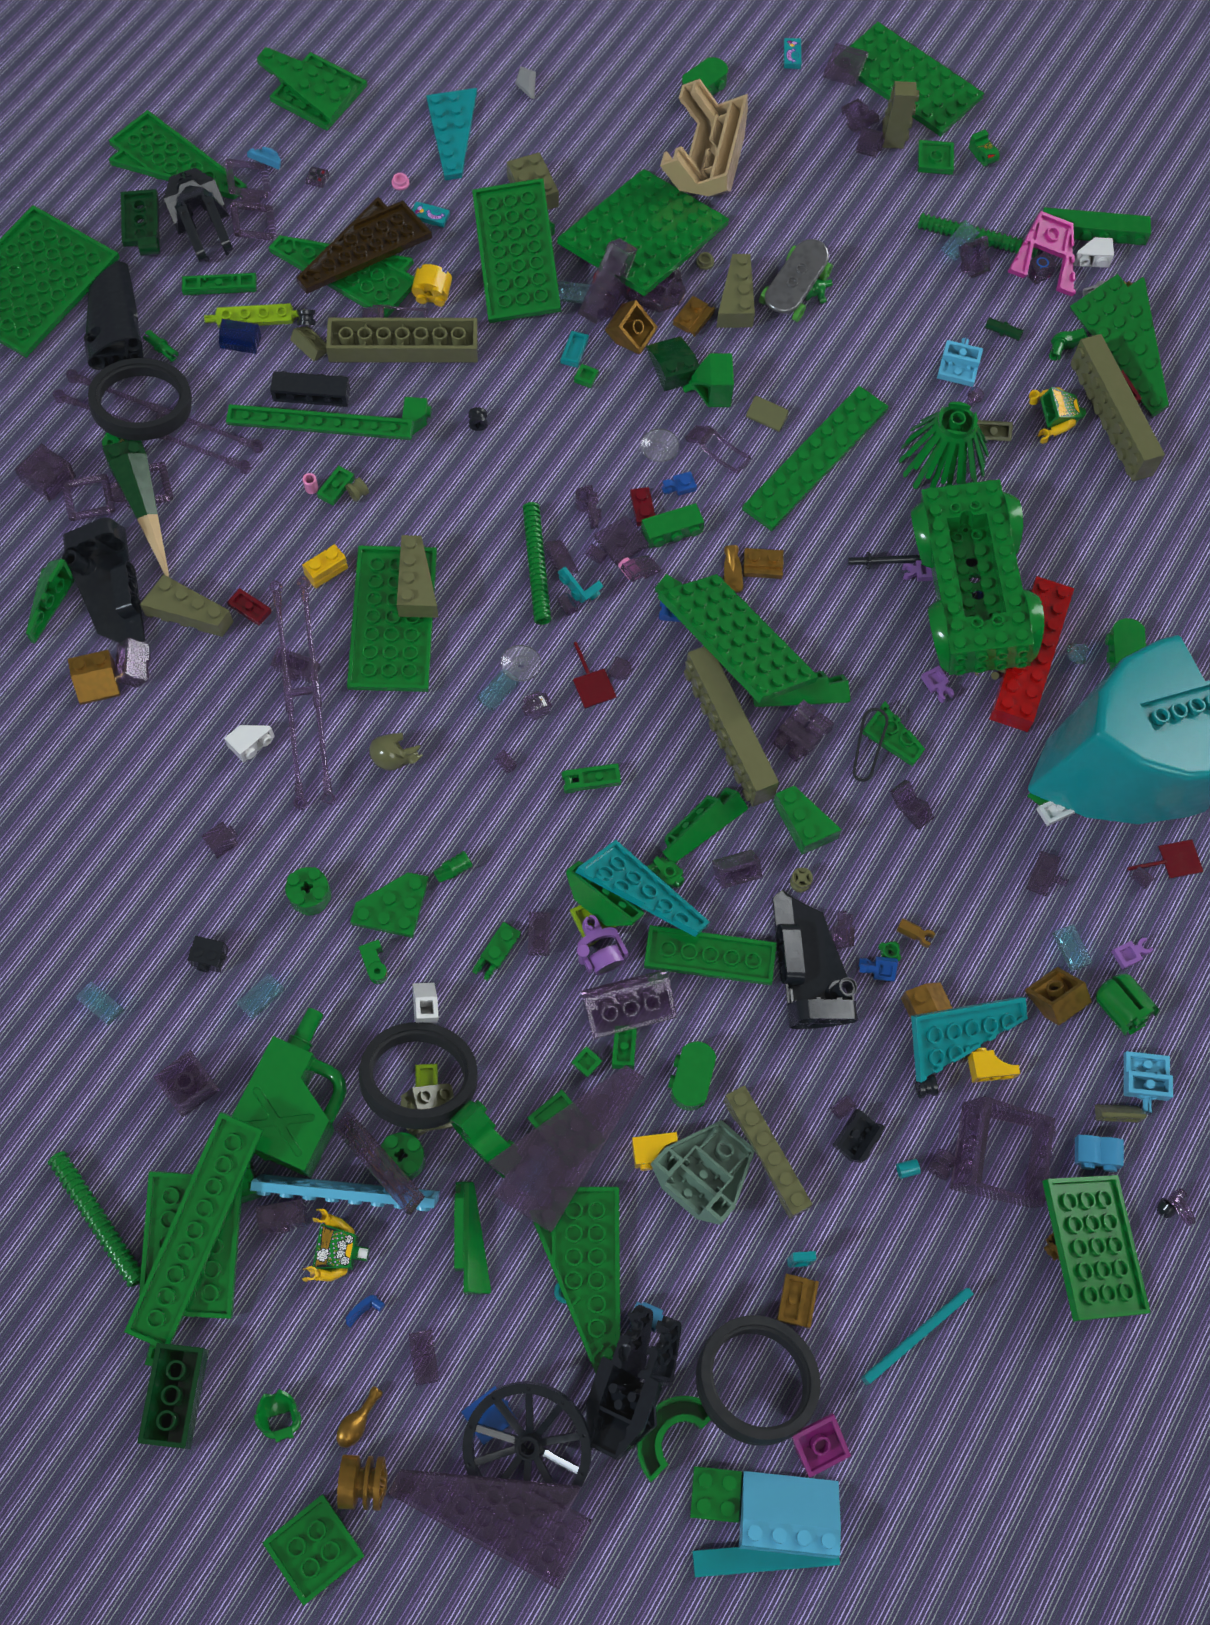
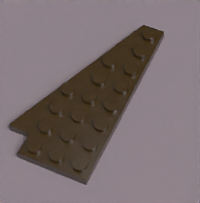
M377 197L296 277L297 283L306 294L311 293L431 239L432 232L403 200L387 207Z

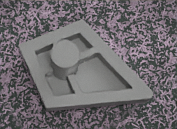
M520 66L515 84L531 99H534L536 72Z

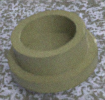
M702 252L697 257L696 264L700 269L708 270L713 267L714 258L710 253Z

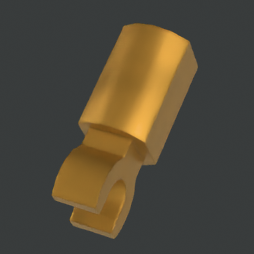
M902 918L896 930L913 940H919L920 944L926 948H929L931 943L926 941L925 937L934 938L935 936L933 931H924L922 927Z

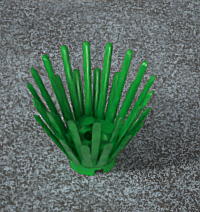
M950 402L948 407L944 408L943 406L940 411L921 419V423L910 429V431H916L908 436L909 438L900 449H904L923 433L925 434L899 459V463L910 457L927 440L928 442L903 472V477H907L913 468L917 470L931 452L913 484L914 489L919 487L924 476L926 479H930L935 468L936 471L929 488H936L942 469L943 473L940 483H946V486L952 485L957 456L956 483L966 484L967 449L970 477L973 483L977 482L974 446L980 473L984 477V463H986L984 453L989 457L985 445L987 441L977 423L976 412L973 414L970 411L971 406L968 404Z

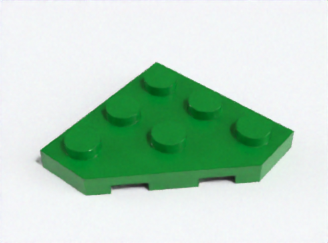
M408 872L356 902L350 922L351 925L413 938L429 877Z

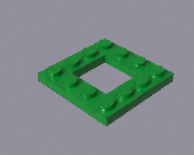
M310 52L302 62L356 83L357 89L332 124L327 122L323 115H319L311 105H307L291 92L286 84L283 85L281 83L270 95V101L328 131L367 87V81Z

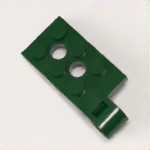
M157 189L120 192L123 247L138 246L141 256L159 255L160 233ZM139 205H143V206H144V207L141 208V209H136L137 206H139ZM138 220H144L142 223H137Z

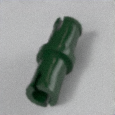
M991 317L988 318L985 329L997 332L999 336L1003 337L1005 335L1017 341H1020L1024 331L1009 325L1006 321L1003 323Z

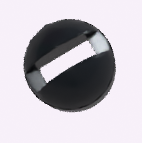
M1162 1198L1157 1206L1158 1214L1160 1216L1164 1214V1218H1171L1178 1210L1175 1204L1165 1198Z

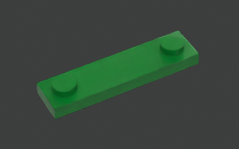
M256 273L182 276L183 295L257 292Z

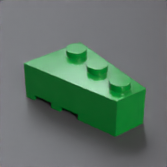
M796 786L776 793L773 804L801 855L839 838L842 829Z

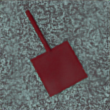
M574 642L586 675L573 679L584 708L617 698L605 669L590 673L578 643Z
M1192 839L1158 846L1163 860L1127 867V870L1131 871L1165 864L1169 879L1204 872Z

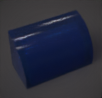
M222 319L219 329V346L221 349L257 353L261 339L258 324Z

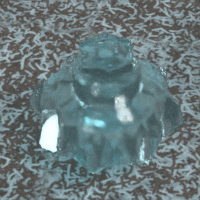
M1070 643L1067 646L1066 652L1069 655V660H1072L1076 665H1083L1086 663L1089 648L1086 644Z

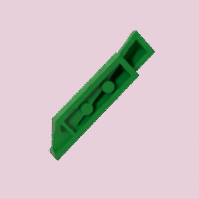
M824 671L815 672L818 675L815 683L762 703H758L753 698V704L755 707L848 703L850 702L849 681L843 674L828 678Z
M726 787L717 798L707 795L665 836L667 848L663 850V854L667 860L676 863L747 811L748 806L739 792Z
M456 1182L455 1271H464L465 1295L490 1294L491 1286L475 1184L473 1182Z

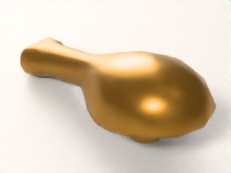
M376 1386L370 1389L369 1396L358 1411L347 1415L340 1423L336 1437L340 1447L349 1448L355 1445L365 1431L367 1416L375 1402L382 1396V1391Z

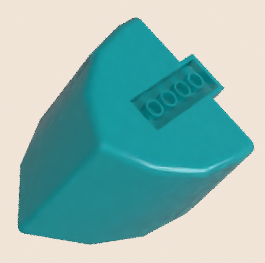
M1179 635L1159 639L1121 659L1047 739L1028 786V791L1031 794L1051 801L1056 805H1061L1065 809H1071L1086 818L1131 824L1186 818L1203 813L1210 808V680H1204Z

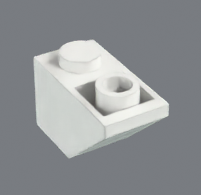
M1093 238L1078 250L1073 266L1109 268L1114 257L1113 238Z
M239 725L224 739L227 746L244 763L247 759H252L263 746H268L275 736L270 726Z
M435 983L413 984L415 1022L437 1025L439 1016Z

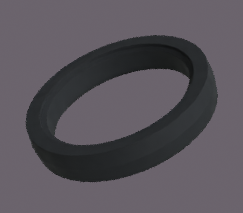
M131 358L105 367L93 378L88 389V403L93 419L104 431L122 439L144 441L166 436L181 427L191 412L192 395L186 377L174 366L156 359ZM135 376H151L162 379L171 384L179 393L178 403L171 412L159 419L148 422H128L115 418L102 407L101 400L105 391L111 385L122 379Z
M409 1022L395 1025L378 1034L366 1047L359 1067L360 1090L370 1109L383 1120L407 1129H431L449 1123L450 1119L469 1100H472L478 1080L476 1059L467 1043L457 1034L444 1027L424 1022ZM408 1042L434 1044L449 1052L457 1060L463 1072L464 1082L459 1092L445 1104L429 1109L403 1107L389 1100L378 1089L373 1077V1069L377 1060L387 1050L399 1044Z
M748 1315L726 1322L708 1338L702 1348L696 1367L697 1392L705 1412L720 1430L733 1439L745 1444L768 1446L778 1444L793 1437L806 1426L819 1401L820 1374L809 1346L792 1328L770 1317ZM743 1334H758L778 1342L790 1353L799 1368L803 1387L799 1408L790 1420L777 1426L759 1427L740 1420L725 1407L715 1388L713 1365L719 1348L729 1339Z

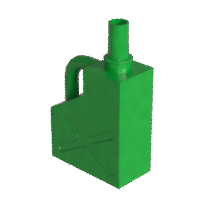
M313 1008L307 1009L294 1035L290 1034L287 1042L277 1037H272L232 1114L233 1117L264 1130L257 1145V1151L269 1155L268 1160L310 1179L335 1130L332 1124L344 1102L347 1092L346 1080L342 1073L332 1065L316 1059L314 1054L309 1052L313 1047L310 1042L324 1016ZM314 1073L326 1077L333 1084V1094L324 1112L307 1088Z

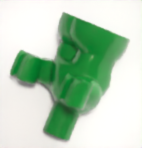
M818 278L804 300L808 301L812 297L818 296L820 304L826 303L825 290L833 286L832 280L823 281Z

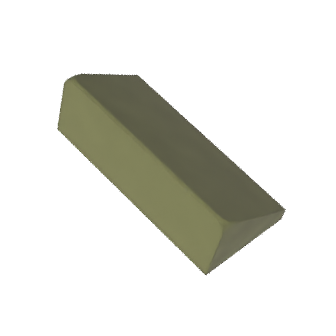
M308 326L293 329L290 340L311 360L316 361L327 353L326 342Z
M755 396L746 417L780 432L788 418L789 410L759 396Z
M978 420L977 423L986 440L1011 442L1013 422Z
M1095 1105V1118L1097 1121L1139 1123L1146 1118V1113L1139 1106Z

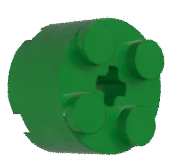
M316 867L300 868L288 875L285 891L293 909L307 916L321 913L331 900V889L326 876Z
M400 1132L389 1135L379 1148V1164L393 1181L402 1182L399 1179L401 1178L404 1182H409L417 1177L425 1167L426 1156L420 1141L409 1133ZM405 1153L407 1158H403L402 1162H400L398 1156Z

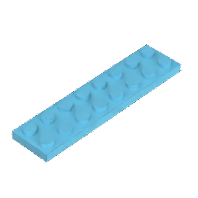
M260 1174L251 1181L250 1191H257V1195L261 1196L279 1193V1196L283 1198H293V1195H300L304 1200H316V1197L325 1198L327 1202H339V1199L348 1200L349 1204L354 1205L362 1204L363 1201L371 1202V1206L375 1207L394 1204V1208L407 1209L394 1187L390 1188L389 1186ZM396 1187L399 1193L404 1195L408 1204L411 1203L419 1211H430V1208H434L439 1200L440 1191L414 1189L421 1195L416 1201L413 1197L417 1193L411 1188Z

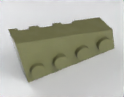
M732 254L716 328L753 327L755 307L751 254Z

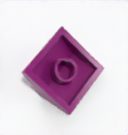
M833 1413L804 1427L792 1437L795 1451L809 1478L851 1457Z

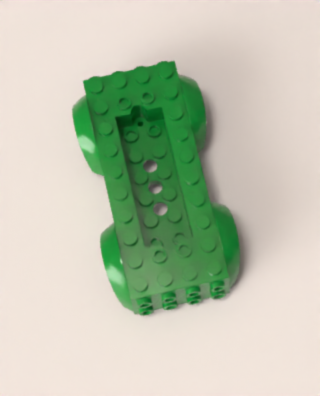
M1000 479L922 489L921 502L911 509V518L922 565L932 570L937 601L928 607V615L941 668L948 672L949 675H964L965 673L972 672L983 673L989 670L1001 671L1006 668L1030 666L1031 662L1037 657L1042 644L1044 611L1039 596L1022 587L1016 558L1023 535V512L1019 499L1002 491ZM968 559H975L977 565L970 567L966 564V561ZM978 578L980 581L978 583H972L970 582V579ZM975 591H980L984 594V597L977 600L972 597V594Z

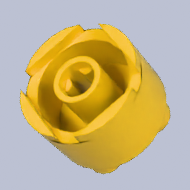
M424 264L420 269L418 267L412 285V293L416 297V301L420 304L431 302L436 306H444L448 299L452 276L448 271L447 274L444 273L442 267L437 265Z

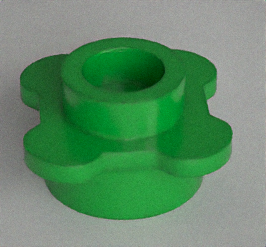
M882 942L879 944L878 949L881 951V957L896 958L898 962L901 960L899 944L897 942H887L886 944Z

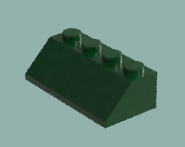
M164 1343L156 1344L137 1443L191 1449L209 1350L200 1347Z

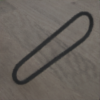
M871 708L862 717L853 765V776L860 782L868 781L872 777L887 730L889 718L885 711L880 708ZM879 711L885 716V726L870 774L867 778L861 779L856 775V766L865 718L868 713Z

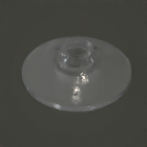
M653 429L644 435L641 449L650 460L665 462L676 456L679 450V441L675 434L669 430Z
M516 645L507 649L502 655L501 668L510 679L527 681L534 678L540 671L541 659L533 648L525 645Z

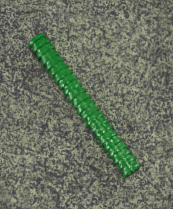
M925 213L921 214L917 226L918 229L924 228L923 230L925 231L926 229H929V232L933 230L934 233L940 232L941 235L944 233L945 236H956V239L960 237L961 240L967 239L968 242L971 240L972 243H983V246L987 244L988 247L994 246L995 249L999 247V250L1003 248L1005 251L1010 250V253L1014 251L1016 254L1024 241L1023 238L1017 239V236L1013 238L1012 235L1006 236L1005 233L1001 235V232L997 234L995 231L990 232L989 229L986 231L984 230L985 228L979 229L978 226L974 228V225L970 227L968 224L963 225L962 222L958 224L957 221H947L946 218L943 220L941 217L935 218V215L931 217L930 214L925 215ZM1033 247L1032 258L1036 257L1037 248Z
M528 502L523 505L529 577L531 579L533 616L536 624L545 625L551 622L540 506L536 502Z
M61 1151L54 1154L49 1159L48 1165L52 1166L51 1169L55 1172V1176L60 1177L59 1182L63 1183L64 1189H67L66 1193L71 1194L70 1199L74 1200L73 1204L75 1206H78L77 1210L79 1212L82 1211L81 1216L85 1217L86 1223H89L88 1227L93 1229L92 1233L97 1235L96 1239L100 1240L101 1246H104V1252H108V1258H112V1264H116L115 1269L120 1270L119 1275L124 1276L122 1279L124 1282L127 1281L126 1286L129 1288L138 1285L141 1278V1267L137 1266L138 1262L134 1261L133 1255H130V1249H126V1243H122V1237H118L119 1233L115 1231V1226H111V1220H107V1214H103V1208H100V1203H96V1197H92V1191H88L89 1187L85 1185V1180H81V1174H77L78 1170L74 1168V1163H70L71 1159L66 1157L67 1153Z

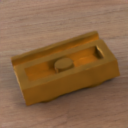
M692 296L673 320V325L687 333H692L696 337L714 314L715 307L711 308L706 302Z
M745 548L743 577L782 579L784 550Z
M786 1273L777 1320L810 1329L819 1281Z

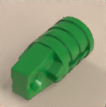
M463 850L442 863V866L433 871V873L441 883L447 879L457 877L459 874L472 868L473 865Z

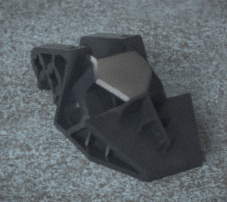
M192 168L169 177L164 201L178 234L187 232L199 262L205 260V263H208L209 260L192 219V208L201 205L208 212L225 254L229 255L228 251L234 249L221 220L229 216L215 180L197 168Z
M638 1305L632 1312H628L627 1316L630 1317L632 1329H629L626 1334L620 1335L612 1359L602 1356L586 1401V1418L591 1435L592 1448L616 1460L621 1459L657 1427L656 1404L662 1386H672L674 1382L682 1325L678 1320L663 1316L662 1321L658 1320L655 1328L657 1329L656 1332L660 1333V1340L656 1346H651L650 1348L649 1341L653 1311L643 1305Z

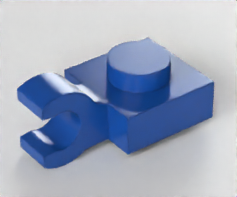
M691 471L674 475L672 480H664L662 482L664 486L661 487L664 494L677 491L678 496L697 490V485Z
M876 956L875 962L866 958H860L859 972L873 973V979L895 982L898 960L896 958Z

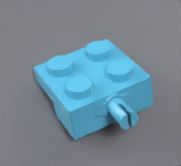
M962 338L961 343L947 340L937 379L973 387L983 348L968 345V338Z
M1126 1051L1124 1052V1096L1137 1097L1143 1100V1111L1147 1112V1114L1152 1113L1153 1100L1168 1101L1173 1098V1076L1170 1075V1056Z

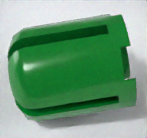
M1127 973L1117 974L1112 979H1108L1100 986L1096 994L1097 1003L1124 1036H1126L1127 1032L1130 1035L1145 1026L1144 1023L1149 1020L1151 1014L1156 1017L1160 1012V1009L1136 980Z

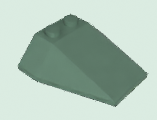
M720 1120L665 1147L652 1161L651 1166L661 1188L694 1218L721 1225L736 1207L755 1150L748 1142Z

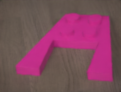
M1041 211L1016 254L1008 273L1025 278L1028 274L1034 247L1063 258L1056 291L1071 297L1075 295V272H1073L1075 255H1073L1072 249L1074 246L1073 223Z

